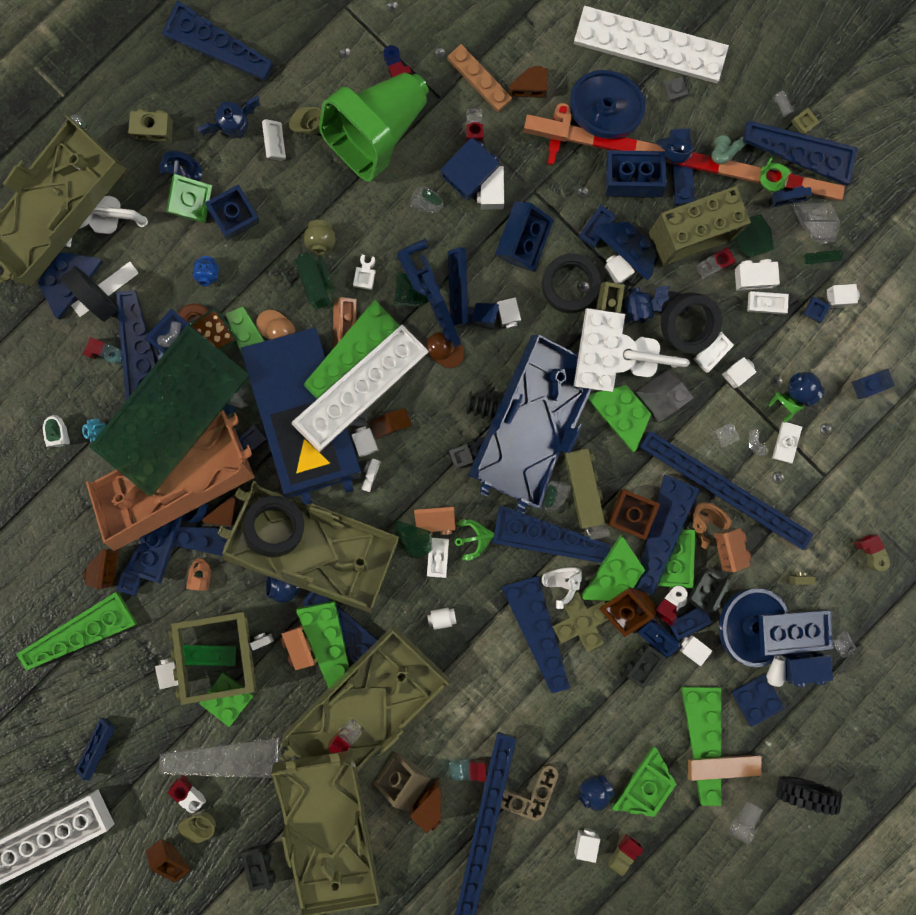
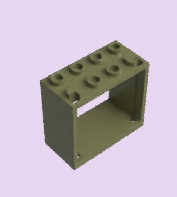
M734 186L661 213L648 233L653 245L656 247L655 251L661 267L732 242L751 222L738 188ZM671 214L673 218L667 220L666 215Z
M245 612L171 624V629H168L170 641L173 640L174 648L171 649L172 661H176L173 675L174 680H178L179 689H176V699L180 701L181 705L257 691L248 620ZM237 621L245 687L190 697L182 630Z

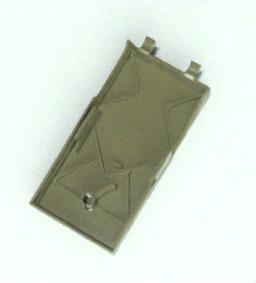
M67 115L65 117L68 120L30 168L22 167L24 162L21 160L17 166L13 167L3 182L4 186L16 191V193L6 206L0 210V265L4 268V273L0 276L1 283H6L12 279L32 287L127 169L78 122Z

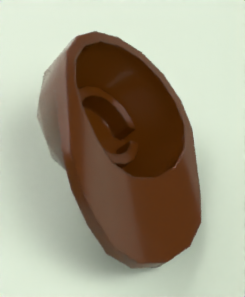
M443 332L434 333L428 338L426 342V349L429 351L428 355L437 363L446 368H454L462 363L464 350L461 344L454 347L451 341L447 342Z

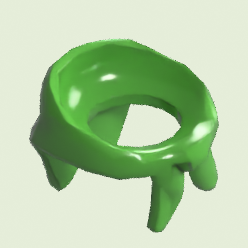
M771 157L767 165L760 170V183L764 189L774 193L785 188L792 171L782 164L771 163L773 160ZM771 169H777L781 172L782 178L778 182H770L766 178V173Z
M779 392L775 394V397L768 405L771 407L779 400L790 411L784 417V423L804 408L802 403H797L791 396Z

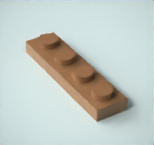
M462 44L447 56V60L498 113L512 101V97Z

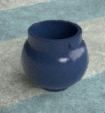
M798 372L789 380V395L795 402L803 403L805 406L815 404L825 392L824 387L821 386L820 379L812 372Z
M267 576V598H273L276 602L287 603L295 595H298L300 587Z
M601 774L597 777L591 776L585 779L579 788L581 794L578 795L583 806L586 809L590 807L594 811H601L606 808L610 803V799L615 796L611 785Z

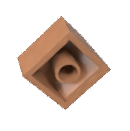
M454 507L414 510L416 531L421 533V536H433V532L440 531V535L452 534V530H456Z
M741 528L714 533L722 570L737 572L750 566L751 555L749 550H746L745 542L747 539L745 532Z
M302 625L282 633L281 643L289 652L288 661L291 667L294 666L295 670L316 664V657Z

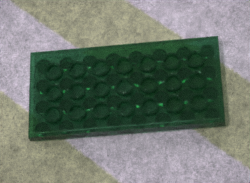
M187 324L89 447L149 497H153L250 377V374L192 326Z

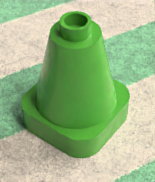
M402 73L357 93L347 87H341L323 101L319 122L321 135L329 147L361 179L370 182L388 168L395 145L426 105L428 86L420 75Z

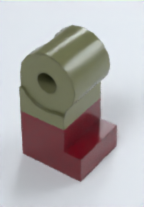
M870 534L854 542L857 549L864 550L868 558L867 564L869 568L883 572L890 567L889 557L879 535Z
M626 833L612 854L608 867L623 876L636 857L641 855L644 850L643 847Z

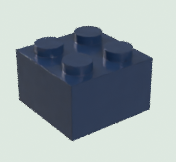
M239 184L205 202L207 210L226 241L259 224V218Z
M818 651L781 655L786 658V680L788 683H792L796 687L807 686V683L814 682L815 685L827 684L826 681H833L831 656Z

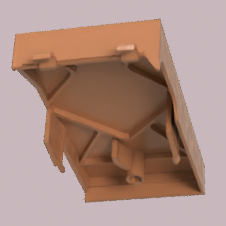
M221 409L220 413L194 434L175 444L165 434L143 442L141 446L135 449L136 451L143 449L147 454L91 483L86 481L103 543L115 551L255 478L247 460L252 455L250 447L247 445V449L243 450L234 427L239 422L236 413L230 419L225 411Z

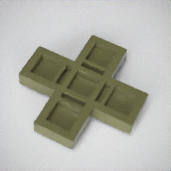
M578 591L575 592L570 602L564 604L569 617L552 625L560 643L562 644L579 636L586 652L603 645L604 642L596 626L609 620L599 609L605 604V601L602 600L586 608Z

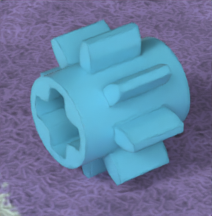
M100 419L87 420V424L83 425V435L86 439L90 438V442L103 441V437L107 435V426L104 422L100 423Z

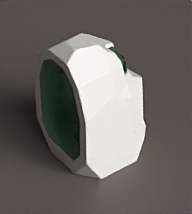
M58 415L49 416L44 421L42 427L46 447L52 448L69 445L70 440L67 428L62 418Z

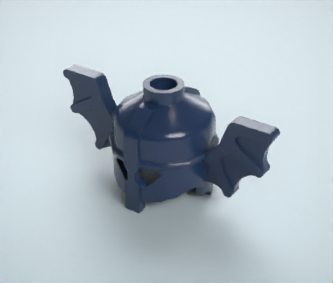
M257 95L249 99L243 109L237 103L223 101L220 103L215 114L217 123H206L197 128L198 132H202L203 136L208 133L216 135L219 130H222L230 138L244 137L249 124L246 116L255 113L254 109L260 106V98Z
M670 286L656 288L655 297L652 301L650 294L641 292V288L629 289V294L622 300L623 307H621L620 314H625V324H628L631 320H641V323H645L647 318L653 319L654 311L662 312L664 303L670 300L668 295Z

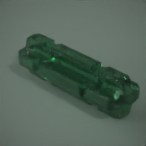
M842 250L807 253L804 255L805 264L831 262L832 260L840 261L843 259Z

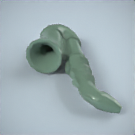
M719 136L715 139L716 147L712 152V160L717 164H725L745 147L747 143H744L743 137H741L730 146L731 140L729 137Z

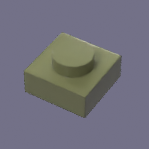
M809 108L805 109L791 121L800 134L804 135L820 123Z
M796 572L795 576H789L791 584H815V576L808 575V572Z

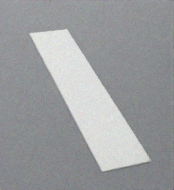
M128 262L98 286L109 296L139 273L132 263ZM79 300L71 305L79 317L89 311Z

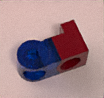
M394 45L387 46L384 49L383 55L391 78L402 73L412 75L409 65L403 67L399 49Z

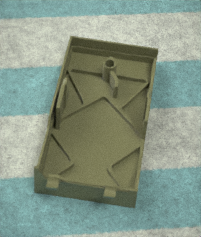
M253 481L250 492H244L238 488L235 496L245 501L233 529L228 530L221 526L217 533L219 536L227 539L222 552L225 561L372 613L398 545V536L312 503L304 505L303 502L287 498L295 503L302 512L304 518L303 535L297 547L290 553L281 557H266L255 552L246 542L243 531L245 516L252 504L259 499L268 496L285 498V496L262 488L256 481ZM268 510L261 513L254 523L257 535L268 543L277 544L284 542L293 533V524L290 518L278 510Z
M393 625L284 732L280 746L287 747L288 750L280 759L282 761H289L294 756L301 759L332 754L328 750V743L339 731L347 734L349 740L352 741L348 751L353 750L358 772L379 748L383 754L404 733L401 729L446 685L449 686V677Z
M353 750L274 763L271 776L273 777L285 823L282 835L288 867L293 869L301 915H320L379 905L380 890Z

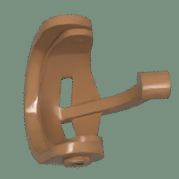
M707 502L699 503L693 507V528L702 542L701 547L704 549H708L711 542L703 535L707 529L706 523L714 524L724 530L729 529L732 524L730 517L721 508ZM700 511L705 512V513H707L708 515H707V516L702 515V514H700Z

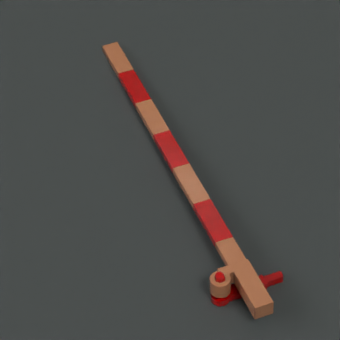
M561 103L556 107L553 120L527 114L523 133L550 138L548 165L551 166L554 164L561 141L616 151H665L657 144L626 137L618 139L600 138L588 133L581 127L570 125L572 116L570 114V107L565 103ZM694 152L687 161L673 163L665 155V162L669 164L760 183L761 167L734 161L717 164L712 160V156ZM769 170L766 173V178L770 182H778L782 178V174L780 171ZM790 174L784 189L793 191L792 189L798 186H804V188L811 187V192L814 196L841 201L845 186Z

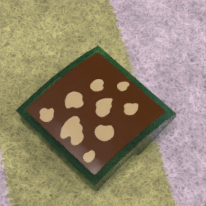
M217 307L189 323L220 350L238 340Z

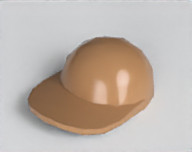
M275 310L263 311L257 318L258 331L268 340L295 333L293 323Z

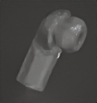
M171 321L170 333L165 336L160 335L157 339L158 344L167 348L179 340L181 323Z
M750 430L749 448L759 457L767 455V446H763L759 442L760 431Z

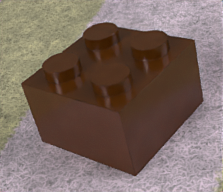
M621 489L606 525L639 539L646 540L660 504Z

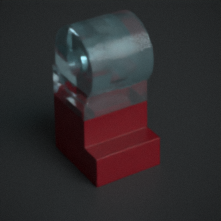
M92 337L89 338L83 355L92 359H96L97 355L114 365L123 363L120 349Z
M485 758L456 760L449 763L451 780L486 781Z

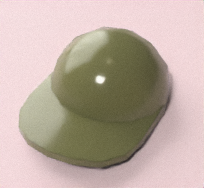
M303 107L296 110L290 119L289 128L294 132H302L308 135L321 133L319 129L321 109L317 107Z
M199 811L182 820L178 825V830L191 843H200L213 836L216 821L213 815L207 811Z

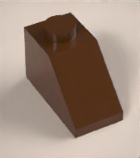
M542 66L528 68L509 85L508 94L511 97L546 98L548 68H543Z
M160 839L146 850L150 870L173 882H177L191 871L176 848L163 839Z

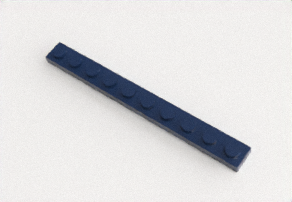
M652 431L648 432L639 448L800 550H805L814 534Z
M501 732L497 733L455 915H476L515 748L516 736Z

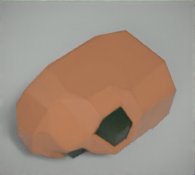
M197 558L192 563L189 569L186 589L200 591L209 589L211 568L206 560Z

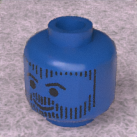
M200 257L194 263L193 278L202 286H209L215 283L219 272L218 263L212 257Z

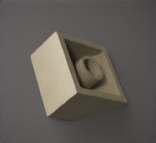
M394 752L373 785L393 807L409 812L430 781V778L414 763L399 753Z

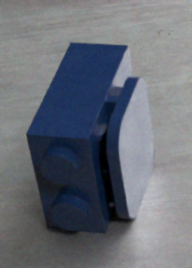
M471 137L440 169V176L468 202L477 192L481 191V185L499 167V159L493 153L489 154L481 141H476Z

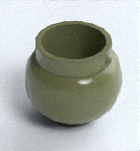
M312 220L308 223V228L303 236L306 248L315 255H325L333 249L336 242L332 224L325 220Z

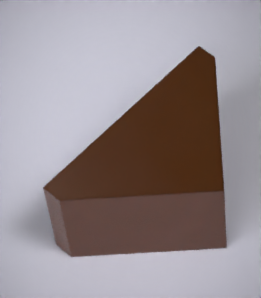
M405 408L385 413L370 421L376 440L412 426Z
M236 496L230 497L203 518L202 521L209 524L234 526L239 499Z

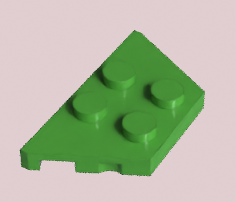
M627 385L616 387L613 389V392L600 391L590 394L587 400L628 448L635 452L651 416L648 409Z
M622 535L619 536L581 596L584 600L610 601L627 588H634L645 571Z
M654 745L611 806L614 811H627L632 814H644L645 816L655 817L677 785Z

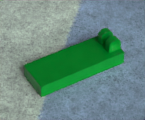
M184 645L186 665L236 666L237 646Z

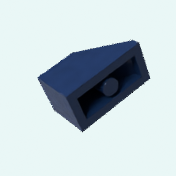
M476 303L475 308L471 307L469 319H472L471 325L493 330L499 304Z
M888 368L852 381L858 399L869 397L895 386Z

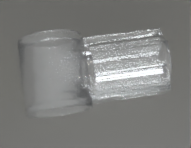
M746 801L738 819L732 821L729 835L746 844H750L754 838L755 826L763 809L750 801Z

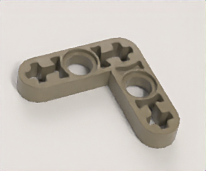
M552 764L542 766L530 798L505 788L503 797L508 799V795L511 797L509 798V805H506V800L502 799L501 808L534 821L542 819L558 779L556 767ZM552 769L554 775L549 776L547 784L545 783L546 774L544 772ZM540 787H545L548 790L545 797L537 795V790ZM521 799L523 801L522 807L514 808L512 806L513 800ZM536 800L540 802L538 806L540 813L537 812L533 815L531 808H536Z

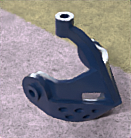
M168 151L164 154L159 167L161 174H167L168 171L172 173V177L174 174L200 181L202 170L194 158L179 151ZM178 162L184 164L186 169L178 165Z

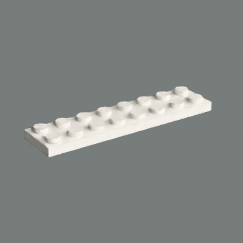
M588 6L583 8L574 44L716 84L719 82L729 46Z
M401 325L293 420L292 425L320 452L424 358L429 351Z

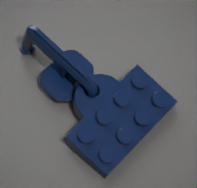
M424 238L401 249L397 256L414 290L422 295H427L440 328H442L447 342L451 341L454 347L461 344L440 293V287L423 254L420 255L425 268L417 271L409 256L421 249H428L427 240Z

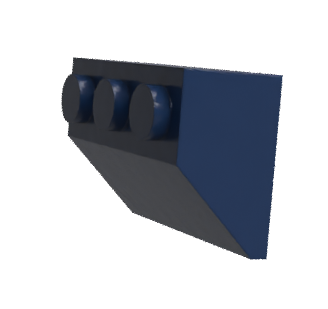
M608 150L605 172V196L662 197L666 188L665 151Z
M514 202L495 255L507 263L534 272L554 219L530 202Z

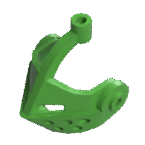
M458 520L459 522H455V525H458V527L470 525L478 535L476 537L457 538L455 540L457 546L478 540L476 552L465 554L462 557V560H473V558L478 557L485 551L489 542L494 537V533L477 521Z

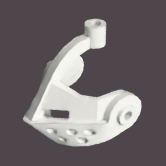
M567 567L551 570L543 574L542 584L544 586L563 587L569 590L565 598L556 600L557 609H564V604L570 602L575 591L579 590L580 582L582 581V570L576 567Z

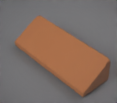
M338 297L333 301V348L356 322L357 299Z

